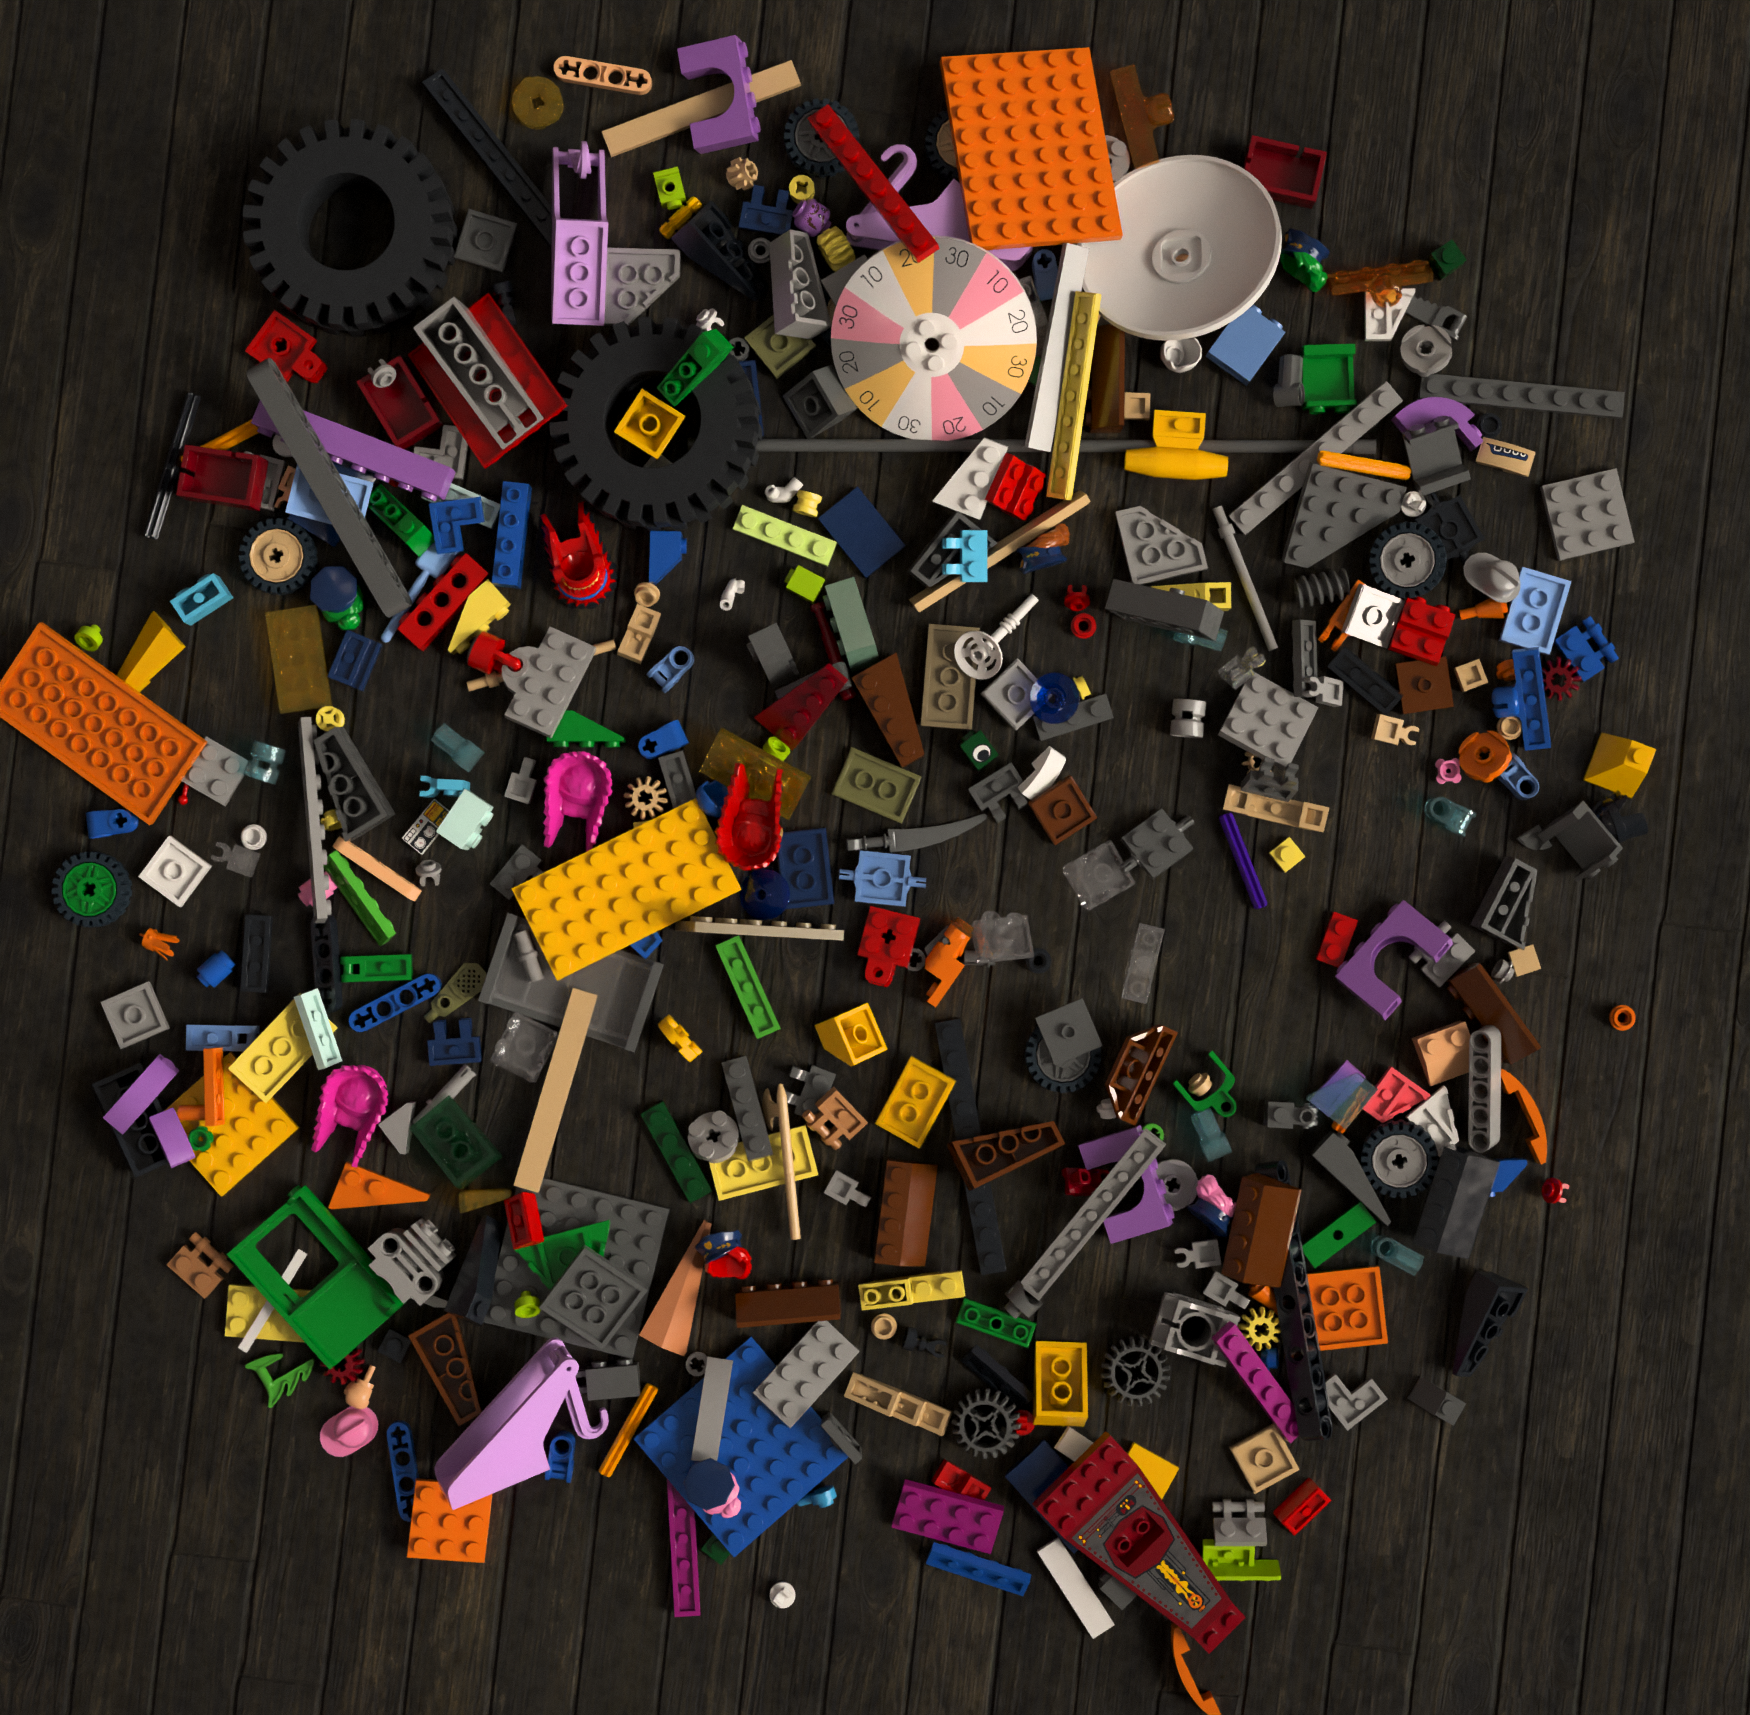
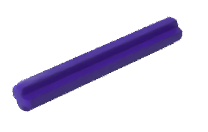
M1231 812L1223 814L1219 817L1253 907L1254 909L1267 906V900L1234 816Z

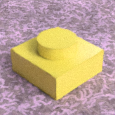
M1290 837L1286 838L1269 852L1270 856L1284 873L1305 858V855Z

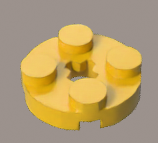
M670 1014L658 1023V1027L663 1034L679 1049V1052L689 1062L702 1053L699 1046L689 1039L688 1036L690 1035L680 1024L678 1025Z

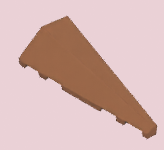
M706 1220L701 1224L639 1334L655 1345L685 1356L687 1352L704 1265V1258L697 1252L695 1246L704 1236L710 1234L712 1225Z

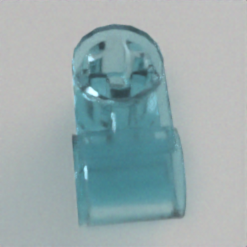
M1445 797L1431 798L1424 806V812L1428 818L1461 837L1466 836L1465 830L1471 819L1477 815L1468 808L1456 804ZM1437 801L1443 805V812L1439 816L1433 811V806Z

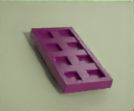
M905 1479L893 1518L892 1528L991 1554L1003 1516L1004 1506Z

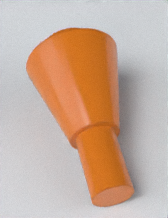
M1491 598L1475 605V607L1459 610L1461 620L1473 617L1504 618L1503 613L1508 612L1507 603H1500Z
M1250 1284L1248 1295L1269 1309H1272L1278 1316L1273 1287Z

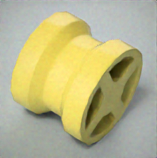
M798 175L791 180L789 184L790 197L795 203L799 204L803 199L807 201L814 198L815 189L811 178L806 175Z
M798 490V501L793 506V511L802 515L817 517L818 511L816 508L821 503L822 497L811 492Z
M332 706L322 707L316 714L317 725L324 731L328 732L334 727H343L344 714Z

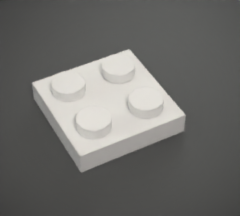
M168 836L138 877L177 906L182 907L212 866L174 837Z

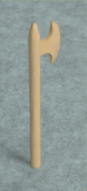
M780 1083L778 1084L776 1096L777 1103L772 1101L769 1089L767 1088L763 1094L762 1109L766 1125L771 1131L773 1130L774 1117L779 1118L790 1239L797 1240L801 1239L788 1104L783 1084Z

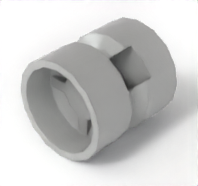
M1173 699L1172 714L1175 716V719L1171 721L1170 735L1186 738H1203L1204 723L1201 722V718L1205 716L1206 702L1191 699ZM1184 713L1193 714V719H1183Z

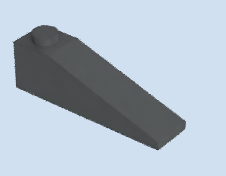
M1329 1131L1309 1154L1361 1201L1383 1224L1388 1226L1391 1221L1355 1154L1347 1146L1350 1141L1340 1132L1334 1134Z

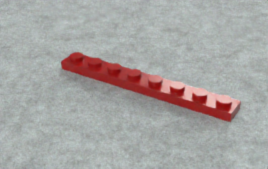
M829 104L807 118L811 127L917 263H920L940 249L936 240Z

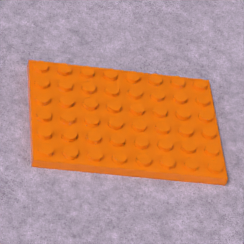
M1090 48L941 57L940 68L970 243L976 244L985 250L1062 245L1063 243L1075 244L1121 240L1123 233Z

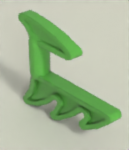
M282 1353L256 1359L246 1364L245 1368L257 1372L269 1396L268 1407L272 1408L283 1394L286 1383L288 1384L287 1396H290L295 1390L301 1372L303 1373L302 1380H307L315 1363L314 1358L274 1381L266 1367L283 1357Z

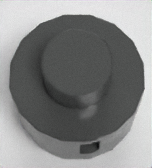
M1019 1279L1005 1292L1010 1301L1004 1308L1015 1319L1022 1313L1030 1318L1043 1305L1041 1300L1038 1301L1035 1297L1024 1293V1286Z

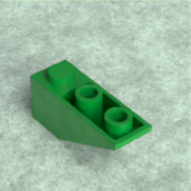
M717 329L702 332L657 386V389L673 406H676L720 365L734 347Z
M379 484L371 492L368 508L420 557L435 542L434 535L383 485Z
M565 711L552 739L547 737V742L553 743V747L567 748L569 743H579V747L592 748L594 743H604V747L618 748L620 743H626V739L574 711Z

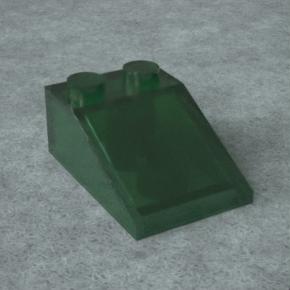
M450 1095L410 1127V1130L456 1188L464 1189L503 1157L489 1138Z

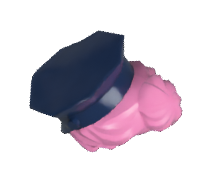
M1207 1174L1202 1176L1197 1182L1198 1200L1195 1204L1186 1207L1218 1237H1228V1225L1233 1220L1236 1202L1232 1203V1198L1225 1195L1219 1187L1216 1178L1213 1175Z
M709 1458L696 1462L690 1467L684 1480L689 1502L701 1507L706 1513L711 1515L721 1514L724 1518H731L737 1515L741 1509V1501L737 1498L739 1486L736 1478L730 1472L729 1466Z

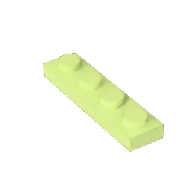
M742 505L733 530L827 567L837 545V542L744 505Z

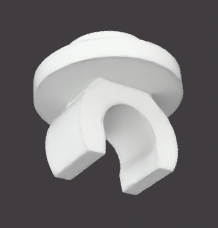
M713 308L709 310L704 309L696 318L698 321L696 326L702 328L705 332L711 330V325L714 322L722 327L724 322L716 317L717 311Z
M1415 491L1406 493L1401 505L1402 512L1409 517L1421 515L1426 508L1424 496Z
M778 1582L770 1590V1600L778 1608H787L795 1600V1590L787 1582Z

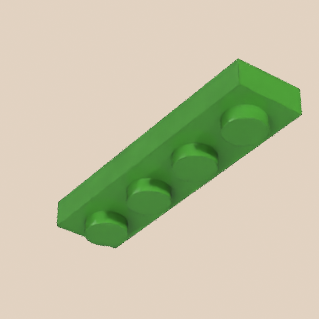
M337 850L327 856V865H323L324 869L338 886L378 945H384L396 934L391 921L381 913L378 903L369 896L364 889L361 879L356 877L349 868L346 858L341 856Z
M738 935L716 945L756 1038L759 1039L781 1029L740 936Z

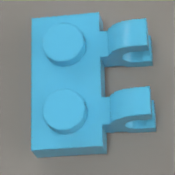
M960 530V538H942V549H960V564H942V575L960 574V582H987V530Z
M421 776L420 781L430 783L428 791H420V796L424 798L436 797L440 791H444V795L450 797H460L464 789L470 791V782L464 780L435 779L429 776Z

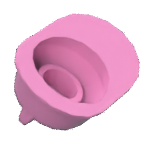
M351 1406L333 1416L323 1425L320 1431L322 1447L327 1453L335 1457H344L357 1451L375 1438L378 1431L376 1414L368 1407L356 1409Z

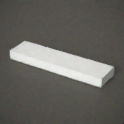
M1057 1537L1038 1549L1039 1556L1091 1637L1094 1639L1114 1626V1622L1060 1538Z

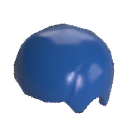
M717 780L711 783L708 781L704 782L696 791L699 808L710 817L720 818L722 816L721 808L724 805V797L728 794V789Z

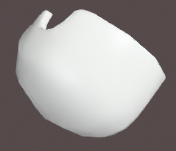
M1195 337L1165 341L1161 346V360L1173 372L1182 373L1189 371L1201 359L1202 347Z

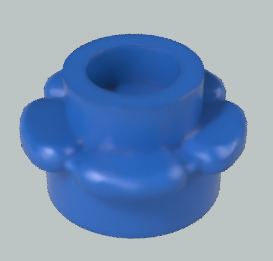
M1266 1348V1350L1261 1352V1361L1269 1371L1270 1368L1278 1369V1348Z

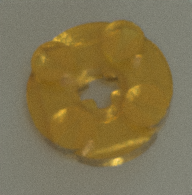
M545 77L524 78L516 87L512 96V106L515 115L523 125L531 129L546 128L545 126L554 124L563 112L564 102L560 89L554 82ZM541 97V100L545 102L544 105L534 109V104L531 101Z

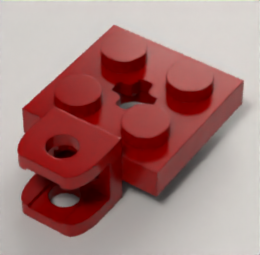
M276 310L272 312L245 350V352L259 362L271 358L287 382L296 372L305 380L311 383H318L327 371V365L311 351L317 340ZM286 340V350L276 352L278 347L275 344L278 341L282 343Z
M870 906L857 954L859 957L868 959L865 978L870 984L888 987L893 980L896 966L908 969L920 918ZM891 930L896 939L886 944L882 935ZM883 971V975L877 978L876 973Z

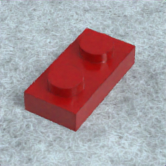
M1332 912L1315 960L1339 968L1344 961L1358 920Z

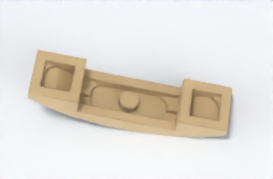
M1229 784L1223 810L1324 833L1329 807L1296 800L1285 802L1240 791L1241 787Z

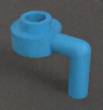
M828 1485L806 1494L796 1504L798 1506L813 1504L819 1505V1508H824L834 1503L833 1499L837 1497L834 1486Z

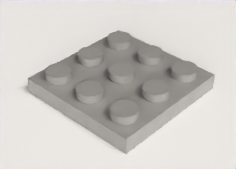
M1617 468L1540 487L1558 561L1634 543Z
M1251 671L1218 735L1262 760L1264 757L1275 759L1273 766L1284 771L1288 763L1292 762L1319 707L1300 697H1294V694Z

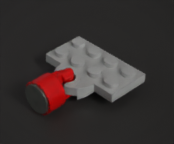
M549 627L539 648L530 646L519 647L508 654L503 652L505 647L504 639L486 631L480 632L469 649L467 655L468 666L488 675L494 670L502 673L505 686L511 693L515 694L504 714L505 718L552 739L596 652V647Z

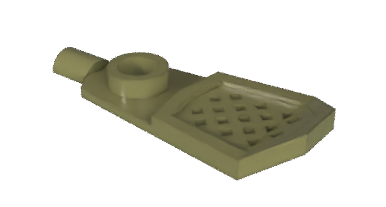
M464 963L432 1000V1009L424 1015V1018L431 1024L438 1016L446 1017L480 993L487 972L479 963ZM443 998H448L450 1001V1005L447 1008L441 1005Z

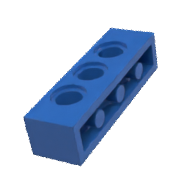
M503 481L492 583L497 587L521 589L532 488L529 484Z

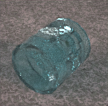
M254 740L250 752L253 758L247 761L243 775L276 785L280 773L277 766L283 763L286 750ZM259 761L269 762V770L258 767Z

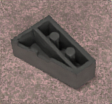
M1504 857L1470 925L1513 948L1525 950L1526 942H1524L1526 926L1529 925L1530 918H1528L1530 902L1533 900L1537 869L1516 858Z

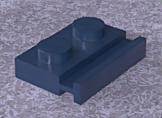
M347 630L327 677L364 691L383 644Z

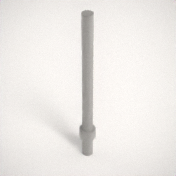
M1216 507L1212 510L1219 525L1218 532L1221 539L1224 538L1268 651L1276 649L1278 645L1233 535L1235 534L1232 523L1229 524L1223 507Z

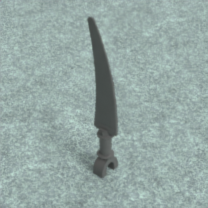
M980 814L965 820L925 828L888 829V836L883 834V836L866 838V836H863V838L846 839V847L849 851L867 850V848L882 846L887 848L889 846L890 852L923 848L964 833L986 820L987 815Z

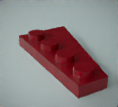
M828 663L765 710H762L754 718L793 751L847 683L848 679Z

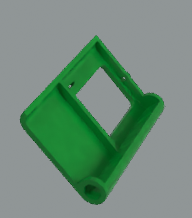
M298 1185L287 1194L290 1199L227 1253V1256L330 1370L404 1304L395 1295L389 1282L378 1276L370 1268L369 1264L373 1262V1259L306 1185L302 1188ZM291 1214H295L339 1263L338 1267L304 1297L298 1296L256 1249V1244Z

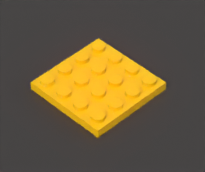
M233 1052L228 1053L223 1058L225 1124L205 1126V1120L180 1121L187 1138L190 1131L198 1126L207 1127L208 1131L213 1133L214 1140L210 1144L211 1147L206 1151L193 1150L195 1158L189 1161L221 1197L300 1128L273 1097L265 1103L228 1069L238 1058ZM204 1076L167 1109L173 1107L177 1114L180 1105H205ZM200 1136L199 1141H203V1137Z

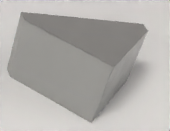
M413 1101L406 1103L378 1124L400 1154H407L410 1149L413 1128L412 1120L414 1119L416 1102Z

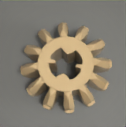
M646 777L645 785H643L640 778H636L639 787L636 788L632 784L628 785V788L634 792L633 794H624L625 798L632 799L625 806L626 808L636 806L631 812L633 816H636L641 810L640 817L642 820H645L647 811H649L650 817L654 819L656 818L655 808L661 813L664 811L658 804L659 802L667 803L668 799L660 798L659 795L665 794L667 791L665 788L656 790L661 784L659 780L655 781L651 786V777ZM643 792L649 795L652 794L653 798L649 799L651 803L648 805L639 800L640 797H643L641 795Z

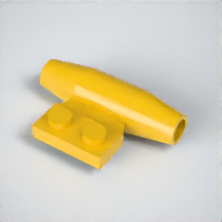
M1154 410L1152 437L1156 447L1126 449L1124 470L1158 478L1187 480L1221 478L1227 476L1228 456L1198 449L1204 439L1206 413Z

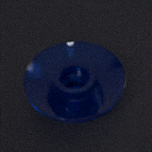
M1045 674L1034 682L1030 690L1029 702L1031 709L1043 722L1049 724L1063 723L1069 720L1077 711L1079 705L1077 686L1064 674ZM1050 694H1053L1056 698L1054 703L1048 701Z
M760 869L749 874L743 881L742 890H740V900L743 908L749 915L759 920H770L781 915L787 908L790 899V890L786 880L778 872L770 869ZM761 890L766 892V897L763 900L759 898Z

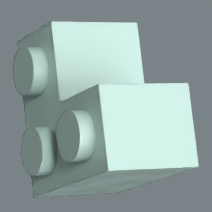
M464 789L436 832L460 849L469 850L471 847L474 849L482 839L480 833L483 829L480 827L481 825L485 827L494 815L491 813L494 807L471 791Z

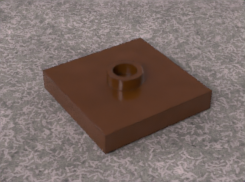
M1446 656L1440 658L1437 666L1420 660L1394 664L1398 691L1403 694L1400 700L1402 715L1454 707Z
M1068 775L1028 801L1030 808L1054 845H1057L1097 819L1096 814L1071 775Z

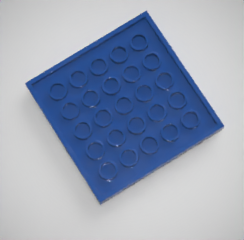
M752 1336L725 1358L733 1360L717 1461L729 1466L730 1472L736 1478L739 1486L737 1498L741 1501V1509L737 1515L731 1518H724L721 1514L711 1515L706 1513L701 1507L689 1502L684 1485V1480L690 1467L696 1462H700L691 1460L704 1378L634 1438L637 1444L733 1557L737 1556L848 1458L842 1449L838 1450L830 1441V1435L821 1426L820 1416L811 1406L789 1429L752 1394L776 1367L775 1363Z

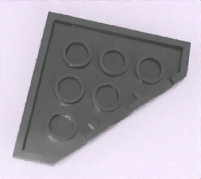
M1310 462L1281 561L1309 568L1399 513L1407 487Z

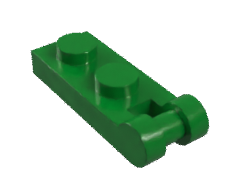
M412 954L340 957V965H343L341 982L413 980ZM353 964H360V974H354Z

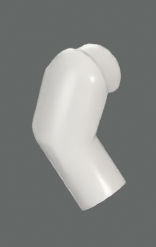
M734 578L729 581L721 596V609L725 611L730 610L735 593H744L745 582L743 580H736Z

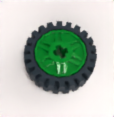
M83 852L73 855L69 860H65L62 863L63 866L56 871L57 876L53 878L52 882L54 883L52 894L55 896L53 901L58 906L57 910L64 915L65 919L73 922V924L83 927L108 925L119 919L118 917L124 914L125 908L131 902L129 898L132 896L130 888L132 881L128 877L129 873L124 869V865L110 855L100 852ZM89 885L96 886V888L93 890L95 894L88 893V891H90L91 889Z

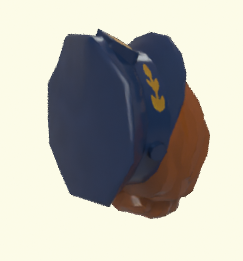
M1064 523L1056 524L1049 532L1041 534L1033 542H1028L1023 547L1016 549V552L1021 554L1023 558L1019 569L1022 574L1066 562L1067 558L1062 555L1060 547L1068 545L1070 532Z

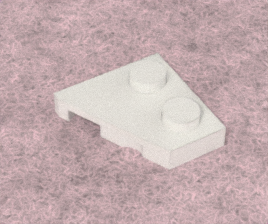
M1415 288L1365 289V341H1391L1415 293Z
M1445 1086L1440 1087L1429 1099L1423 1101L1405 1116L1408 1121L1414 1122L1417 1126H1422L1431 1135L1437 1148L1438 1157L1441 1156L1444 1146L1455 1145L1459 1141L1457 1129L1454 1125L1453 1112L1447 1095L1448 1090Z

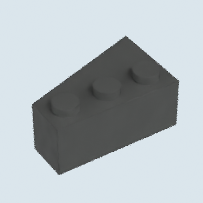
M959 511L953 512L906 572L925 587L935 585L950 575H942V564H960V549H942V538H960V530L981 529ZM987 535L988 550L998 543Z
M777 623L748 636L751 642L746 645L755 663L760 661L773 689L800 677V673Z

